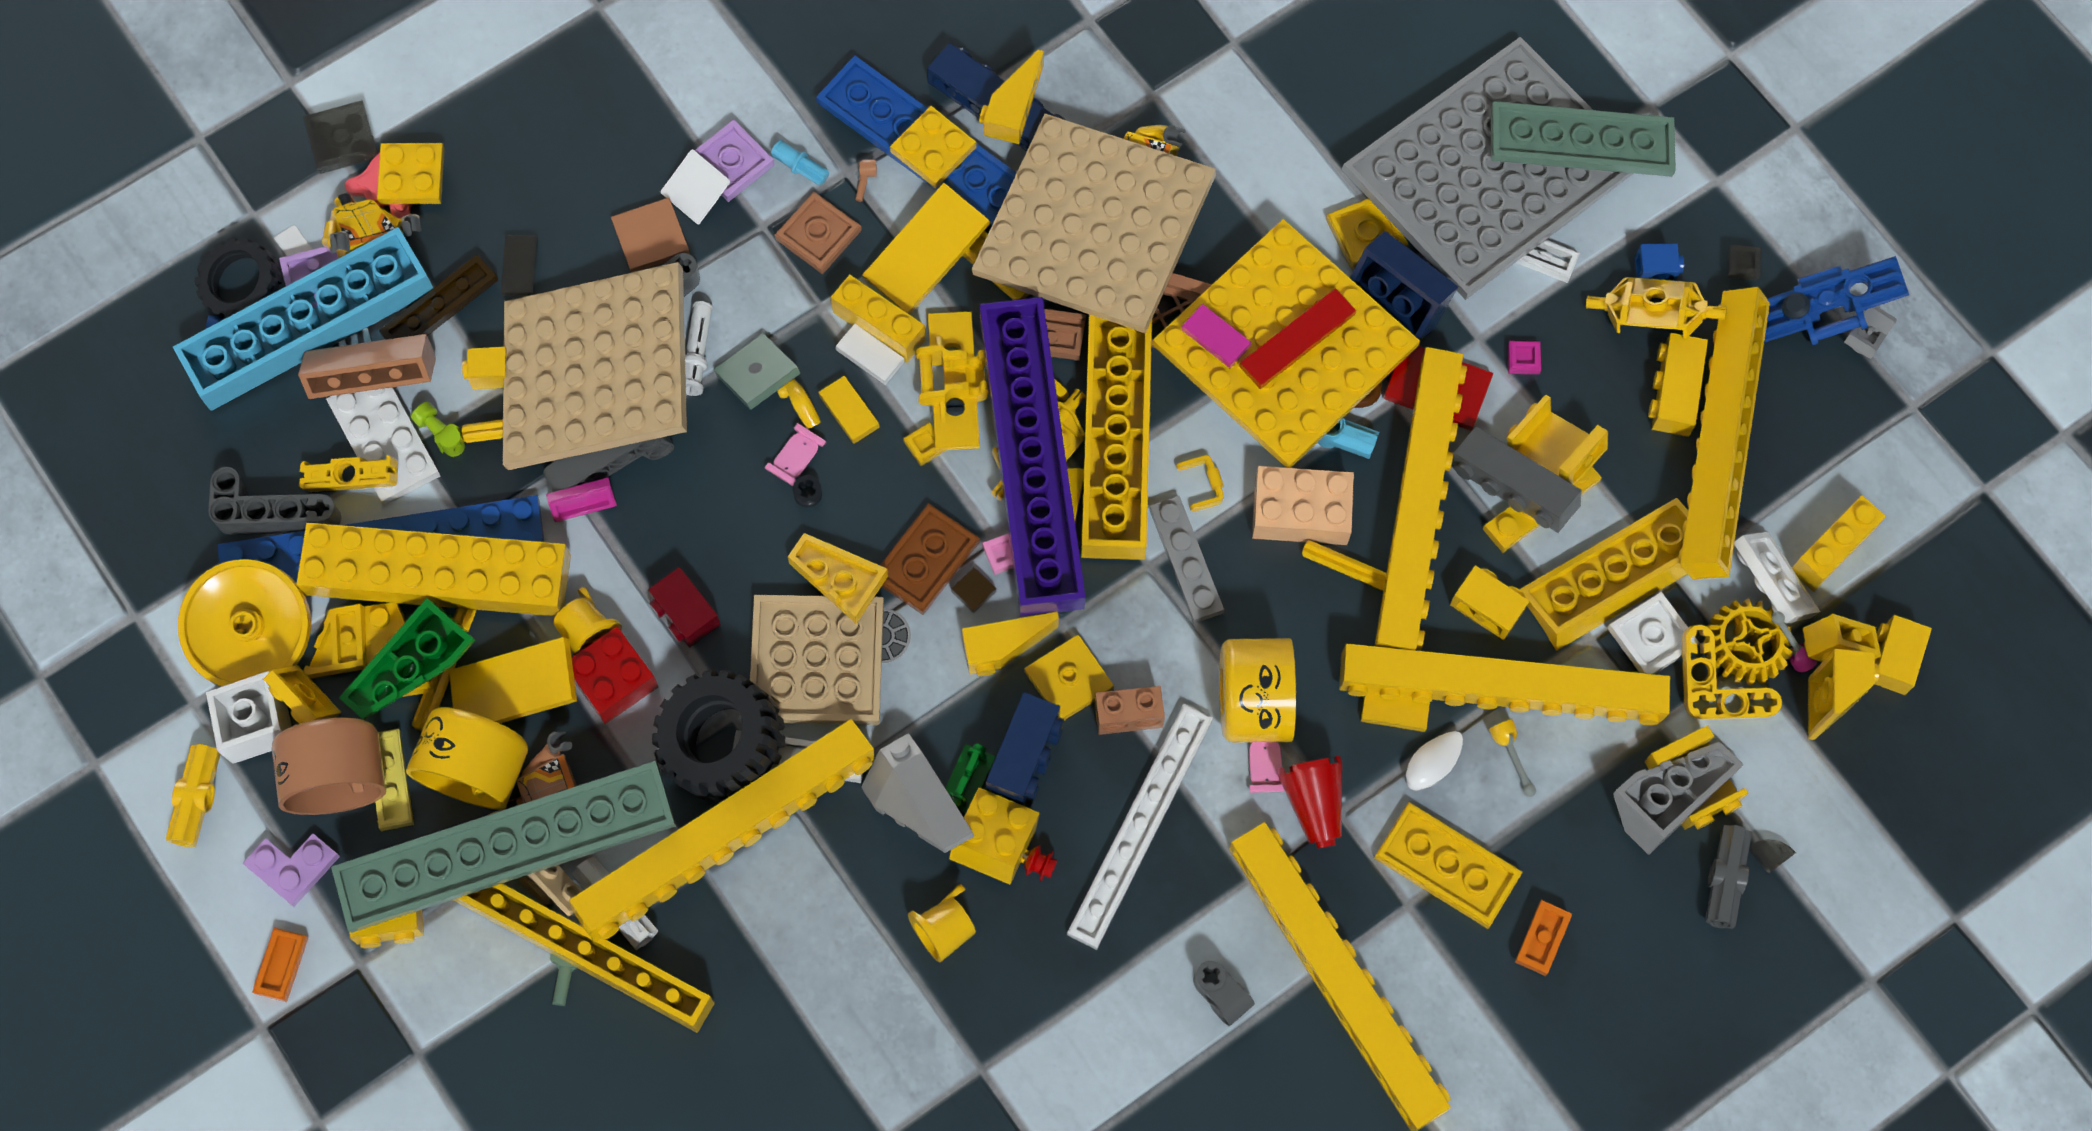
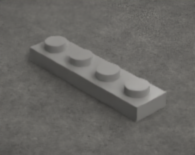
M1180 496L1150 505L1149 511L1193 624L1223 614V605Z

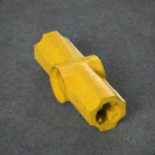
M203 744L191 745L182 779L179 778L172 793L174 810L165 840L167 842L183 847H196L205 812L208 813L211 810L214 802L215 786L213 782L221 755L216 748Z

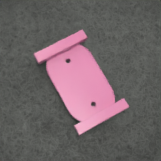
M798 423L794 430L799 433L794 434L775 458L773 465L768 462L765 466L766 470L791 486L796 481L794 478L803 472L817 453L818 445L823 447L826 444L824 439Z
M1252 742L1249 754L1251 781L1254 785L1249 786L1250 793L1285 792L1276 770L1282 767L1279 743Z

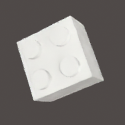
M269 671L206 692L217 751L232 764L272 751L271 747L274 738L285 729L292 727L288 706L284 701H279L272 696L268 690L269 685L263 680Z

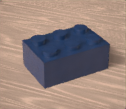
M1386 231L1364 249L1350 276L1351 280L1420 341L1436 327L1459 287Z
M1023 692L986 780L987 791L1025 807L1027 803L1033 805L1039 790V786H1037L1039 782L1038 775H1045L1051 761L1050 754L1052 748L1050 746L1051 744L1057 746L1063 732L1062 725L1064 719L1060 717L1061 706Z

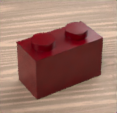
M680 567L648 589L652 599L648 603L658 618L665 616L671 625L667 628L678 643L684 640L690 648L721 625L718 615Z

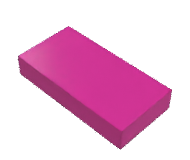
M1203 304L1182 325L1183 332L1229 368L1251 346V342Z
M609 478L546 494L555 522L617 506Z

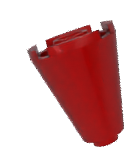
M1341 756L1333 757L1334 764H1330L1329 758L1289 766L1290 773H1285L1284 767L1276 769L1308 842H1316L1317 849L1336 845L1335 838L1342 837Z

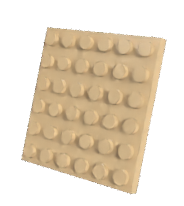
M1044 114L972 267L973 275L1146 333L1216 177V169Z
M679 262L504 302V347L507 350L506 378H504L503 465L508 470L687 432L683 268Z

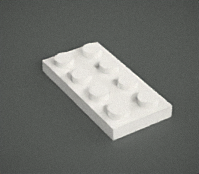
M393 387L335 395L326 399L357 457L369 461L386 459V455L397 459V484L393 487L374 488L383 506L440 477L436 466Z

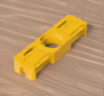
M386 455V459L367 461L361 457L331 459V463L314 465L303 461L300 464V472L304 473V478H300L299 485L300 488L309 492L393 487L397 484L398 461L389 455ZM352 465L355 468V475L352 480L344 482L342 478L343 471L346 467Z

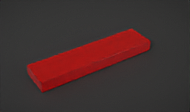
M1335 288L1241 361L1239 367L1261 389L1355 316L1356 310Z

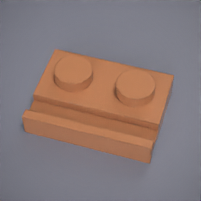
M1044 309L1051 357L1080 361L1086 314Z

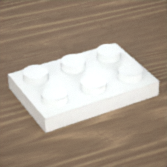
M1769 532L1743 535L1734 542L1739 560L1750 568L1755 576L1754 582L1761 592L1766 593L1773 603V612H1782L1784 614V622L1786 624L1810 619L1821 612Z

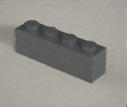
M1478 427L1472 430L1453 453V469L1460 477L1479 484L1489 495L1498 496L1505 500L1515 511H1523L1534 518L1536 523L1543 528H1550L1559 533L1581 506V489Z

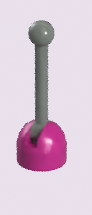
M1782 612L1773 613L1771 617L1772 622L1780 626L1792 646L1791 651L1793 652L1789 661L1793 668L1798 672H1806L1812 669L1817 664V660L1808 658L1804 643H1797L1784 622V614Z

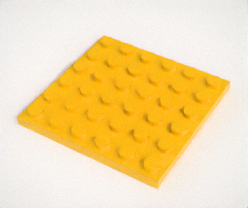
M1282 219L1153 339L1152 345L1286 468H1291L1419 346L1420 340L1288 222ZM1336 288L1355 308V316L1267 385L1259 389L1239 367L1240 362ZM1202 304L1251 342L1250 348L1231 368L1227 367L1182 331V325Z

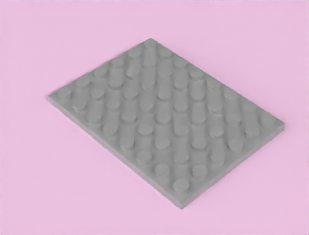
M1521 37L1348 160L1342 167V171L1430 264L1459 286L1457 292L1465 300L1634 174L1491 161V106L1493 101L1593 110Z

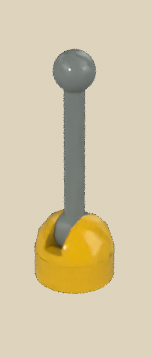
M1513 719L1489 728L1493 740L1501 746H1507L1524 785V795L1527 797L1534 796L1536 788L1530 784L1513 746L1518 735Z

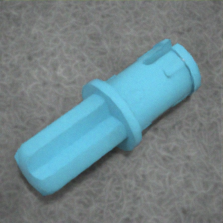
M779 140L771 151V157L791 168L792 173H800L817 185H823L829 176V171L809 159L806 152L801 153L795 150L783 140Z

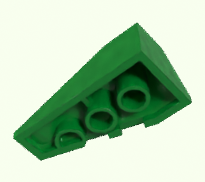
M426 598L339 699L365 720L452 667L475 642V639L442 607Z

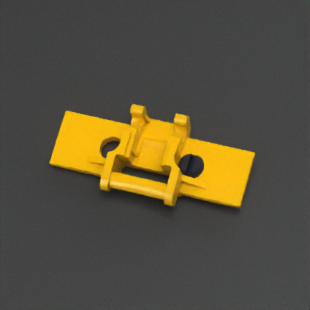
M972 312L928 314L930 346L920 347L916 350V358L920 361L921 393L918 396V402L924 406L933 405L935 451L980 448L977 403L986 400L989 394L988 382L985 381L984 368L986 362L984 350H979L978 355L974 356ZM949 347H956V348H958L959 350H953V351H951V350H947V348H949ZM932 366L944 367V390L934 391Z

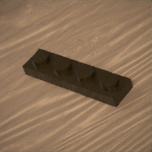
M475 255L379 330L381 336L385 340L427 334L428 336L499 281L497 275L478 255Z

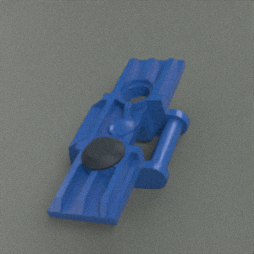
M1896 256L1849 271V268L1842 270L1840 265L1798 279L1799 285L1794 286V290L1767 298L1770 306L1764 343L1807 329L1813 346L1819 344V340L1861 327L1863 330L1868 328L1863 313L1864 310L1909 296ZM1856 283H1864L1868 286L1867 291L1862 295L1856 296L1850 293L1851 287ZM1840 306L1844 307L1845 312H1856L1855 316L1815 329L1813 328L1814 324L1821 321L1819 314Z

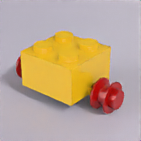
M978 788L964 816L974 837L951 849L949 858L952 861L1011 885L1020 863H1025L1026 876H1029L1034 871L1039 874L1040 882H1042L1045 876L1051 878L1058 862L1057 859L1053 858L1054 851H1051L1048 855L1042 854L1041 845L1031 849L1030 853L1027 850L1036 831L1039 812L982 788Z

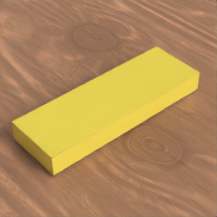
M397 728L378 732L386 785V794L375 802L379 829L385 831L414 825L401 730Z

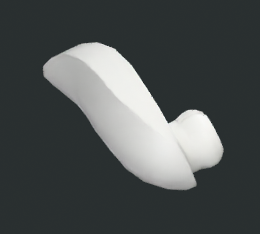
M1453 731L1440 735L1428 741L1417 750L1410 760L1406 771V782L1411 790L1418 791L1431 787L1452 770L1459 758L1463 745V737L1460 732Z

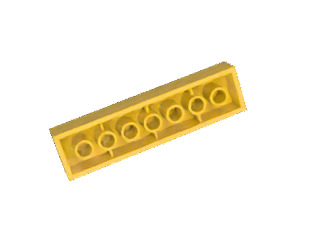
M1089 314L1081 558L1145 560L1152 320L1146 333Z
M306 523L296 585L305 596L421 605L428 598L440 607L556 616L565 605L571 554L566 544Z

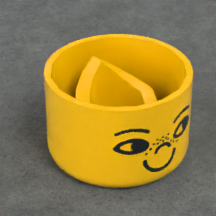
M1291 638L1228 639L1222 644L1219 664L1220 722L1222 735L1228 742L1293 741L1296 717V677Z
M436 708L428 715L407 766L406 773L422 785L451 798L483 808L505 809L527 756L528 745L518 733L491 719L456 708Z

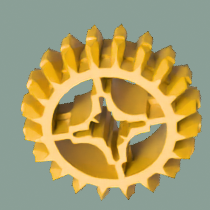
M1748 598L1743 601L1741 606L1737 600L1731 602L1730 608L1723 605L1719 609V614H1714L1711 617L1710 622L1712 624L1707 626L1714 633L1716 668L1722 666L1725 669L1722 673L1723 677L1729 676L1730 673L1734 674L1735 683H1739L1743 677L1748 686L1752 685L1755 679L1760 684L1765 683L1768 680V676L1774 679L1779 674L1778 670H1784L1787 666L1785 659H1789L1792 656L1793 651L1788 648L1791 647L1790 642L1780 626L1772 622L1771 617L1774 613L1772 607H1769L1767 611L1764 610L1763 601H1758L1755 606H1752L1751 600ZM1734 623L1735 637L1726 643V626ZM1753 623L1759 625L1762 629L1757 628ZM1744 638H1747V641L1750 639L1752 642H1755V644L1753 646H1750V643L1746 644L1745 641L1742 642V640ZM1771 641L1772 654L1770 659L1764 662L1762 646ZM1735 655L1741 656L1745 662L1738 659Z

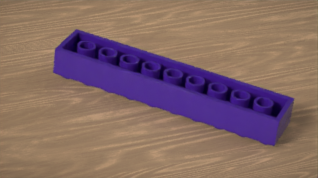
M1043 297L980 304L981 333L1020 617L1057 611L1082 610L1085 608L1086 597Z

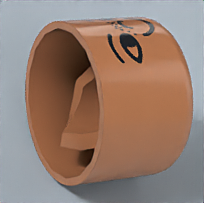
M325 718L308 721L285 729L272 742L271 749L278 806L284 812L299 815L338 813L372 804L386 794L379 734L376 727L367 721L356 718Z

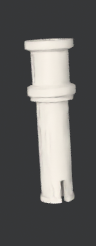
M696 301L692 307L693 312L685 353L686 395L697 396L703 393L702 375L703 371L707 369L708 364L704 353L713 306L704 301Z

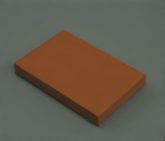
M928 503L880 564V566L888 569V577L881 587L924 615L980 543V538Z

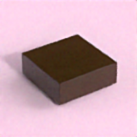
M974 567L951 588V592L973 613L997 592L996 588Z

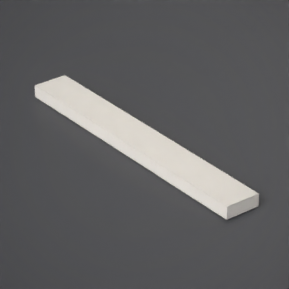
M1183 704L1067 932L1068 936L1096 950L1098 949L1213 717Z

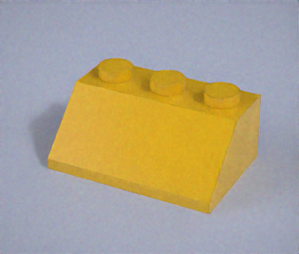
M1834 649L1808 677V739L1815 740L1878 682L1880 669L1879 665L1875 664V652Z

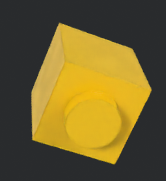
M506 347L467 349V360L462 361L463 378L469 380L473 390L504 388V378H506L507 374Z

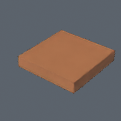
M813 192L777 231L775 240L823 274L862 231V228L857 222L816 192Z
M670 198L611 217L631 273L666 263L680 253L690 254Z

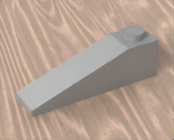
M909 733L879 750L861 786L864 794L877 812L882 815L886 813L894 818L900 826H907L914 830L921 839L944 853L974 837L969 825Z
M1719 741L1692 751L1679 759L1668 760L1652 769L1636 772L1613 793L1625 832L1650 855L1744 764Z

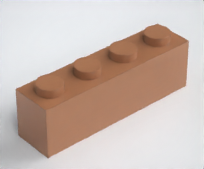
M427 334L305 351L298 376L308 399L431 382L436 357Z

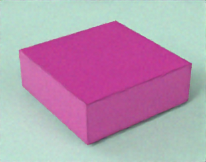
M1509 341L1507 345L1508 374H1540V342Z

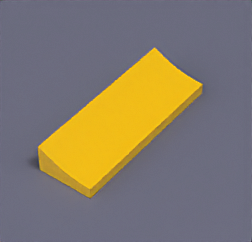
M1678 498L1661 506L1519 589L1525 594V598L1529 600L1527 607L1541 625L1556 651L1688 574L1680 566L1678 558L1679 551L1683 548V524L1687 520L1688 509Z

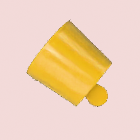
M585 587L577 590L581 598L565 605L556 614L553 621L560 635L569 639L570 650L573 655H576L618 626L622 630V625L618 620L607 619L596 608Z
M958 884L938 905L920 915L914 911L908 913L909 921L920 941L932 957L940 963L976 933L971 919L958 901L954 899V897L966 890L962 884Z

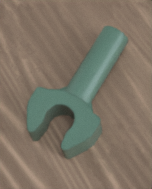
M551 954L550 961L556 964L559 969L552 1004L565 1006L571 974L577 967Z

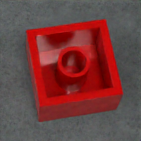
M618 626L572 657L575 684L604 724H607L659 688L654 675Z

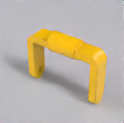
M1208 455L1176 464L1178 471L1206 464L1208 470L1206 473L1211 488L1216 494L1215 498L1190 505L1191 512L1217 506L1223 502L1224 494L1222 488L1224 484L1219 469L1214 467L1212 458Z

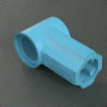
M1343 418L1334 426L1337 430L1336 433H1327L1318 442L1324 448L1337 447L1370 459L1379 432Z

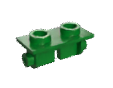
M965 744L945 788L958 810L966 814L978 788H982L996 757L986 753V748L980 744H974L973 747Z

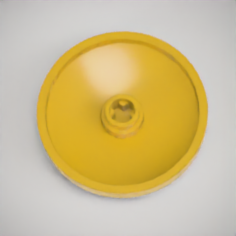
M249 559L224 562L203 573L187 591L178 616L180 645L191 666L205 679L223 687L267 671L270 672L273 669L297 665L304 655L311 633L309 605L305 595L296 585L297 583L281 569L268 563Z

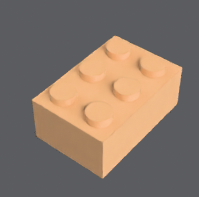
M1258 466L1255 477L1252 539L1307 542L1311 540L1321 544L1347 545L1352 532L1354 473Z

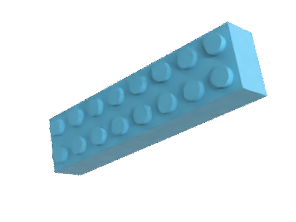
M397 227L173 346V349L200 398L212 411L302 363L305 351L330 348L419 300L432 290L433 286L401 230ZM317 301V307L313 308L310 303Z

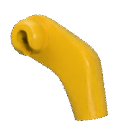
M792 379L777 390L780 398L790 397L793 408L807 429L821 423L809 396L795 379Z

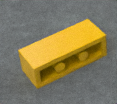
M850 274L831 296L834 314L852 326L857 324L901 355L906 363L909 362L916 353V350L926 341L925 325Z
M1670 333L1666 342L1660 343L1657 361L1661 362L1660 371L1655 373L1652 387L1657 390L1656 400L1652 399L1648 417L1653 418L1651 430L1689 437L1696 426L1707 339L1691 336L1683 339L1681 334Z
M1861 495L1795 563L1792 569L1797 577L1815 592L1886 518V515Z

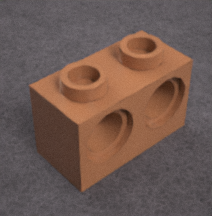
M1161 686L1095 693L1094 704L1098 735L1163 728L1165 715Z

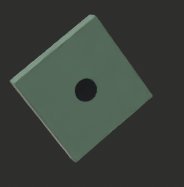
M764 333L713 369L716 376L750 410L800 374L798 367Z

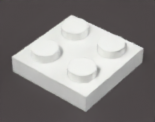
M1660 592L1609 624L1607 629L1639 673L1656 674L1682 657V635L1688 627L1664 594ZM1695 636L1691 637V643H1696L1698 647L1699 641Z

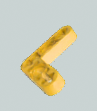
M1693 625L1684 631L1682 635L1684 706L1686 712L1691 717L1698 719L1771 717L1779 712L1782 706V699L1774 689L1763 687L1717 689L1714 633L1704 625ZM1697 630H1699L1701 636L1706 637V642L1700 643V653H1707V658H1691V653L1698 654L1697 644L1691 643V637L1696 636ZM1699 662L1705 664L1708 670V675L1703 681H1696L1691 674L1692 667ZM1764 693H1766L1767 698L1772 699L1773 703L1767 706V711H1765L1763 706L1756 705L1750 706L1751 713H1748L1749 699H1763ZM1715 694H1718L1717 707H1704L1701 714L1698 708L1693 707V702L1699 701L1700 695H1702V700L1716 701ZM1731 694H1736L1741 699V707L1734 713L1729 712L1725 708V700Z

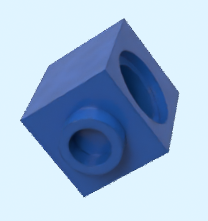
M1640 244L1634 257L1636 278L1676 281L1679 274H1682L1684 270L1683 255L1678 253V244Z

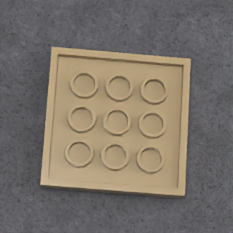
M754 595L750 681L765 691L769 698L777 704L780 709L778 715L783 718L784 723L844 724L852 719L858 725H880L884 598L874 597L856 624L826 596Z

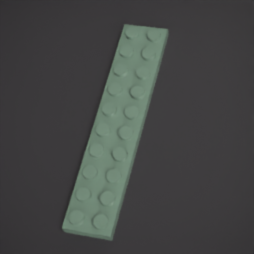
M653 761L332 866L331 869L347 930L352 933L675 827L676 823L658 763Z

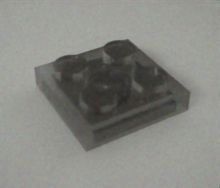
M363 100L303 116L319 174L370 161L378 155Z

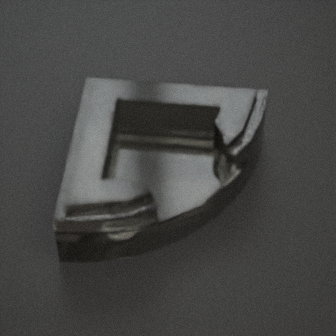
M1771 839L1757 841L1751 844L1749 849L1768 874L1796 854L1787 844Z

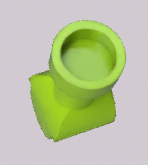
M429 401L420 404L413 411L411 420L419 427L427 426L435 436V443L441 453L445 452L451 457L462 454L465 449V442L459 427L455 424L445 425L436 417L437 409Z

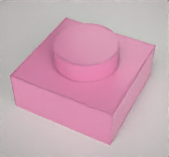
M1009 533L982 543L983 550L994 575L1013 568Z

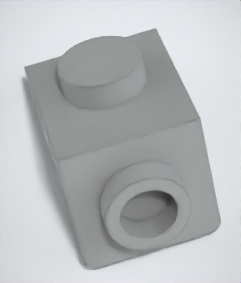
M1877 306L1864 312L1868 328L1863 330L1861 327L1852 329L1844 341L1854 351L1870 359L1897 321L1895 317Z

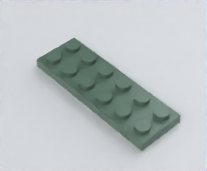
M1493 101L1491 106V161L1673 177L1676 171L1674 117Z

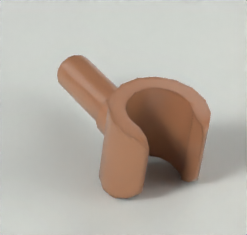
M865 159L859 164L860 179L855 198L858 202L863 201L867 177H877L875 159Z

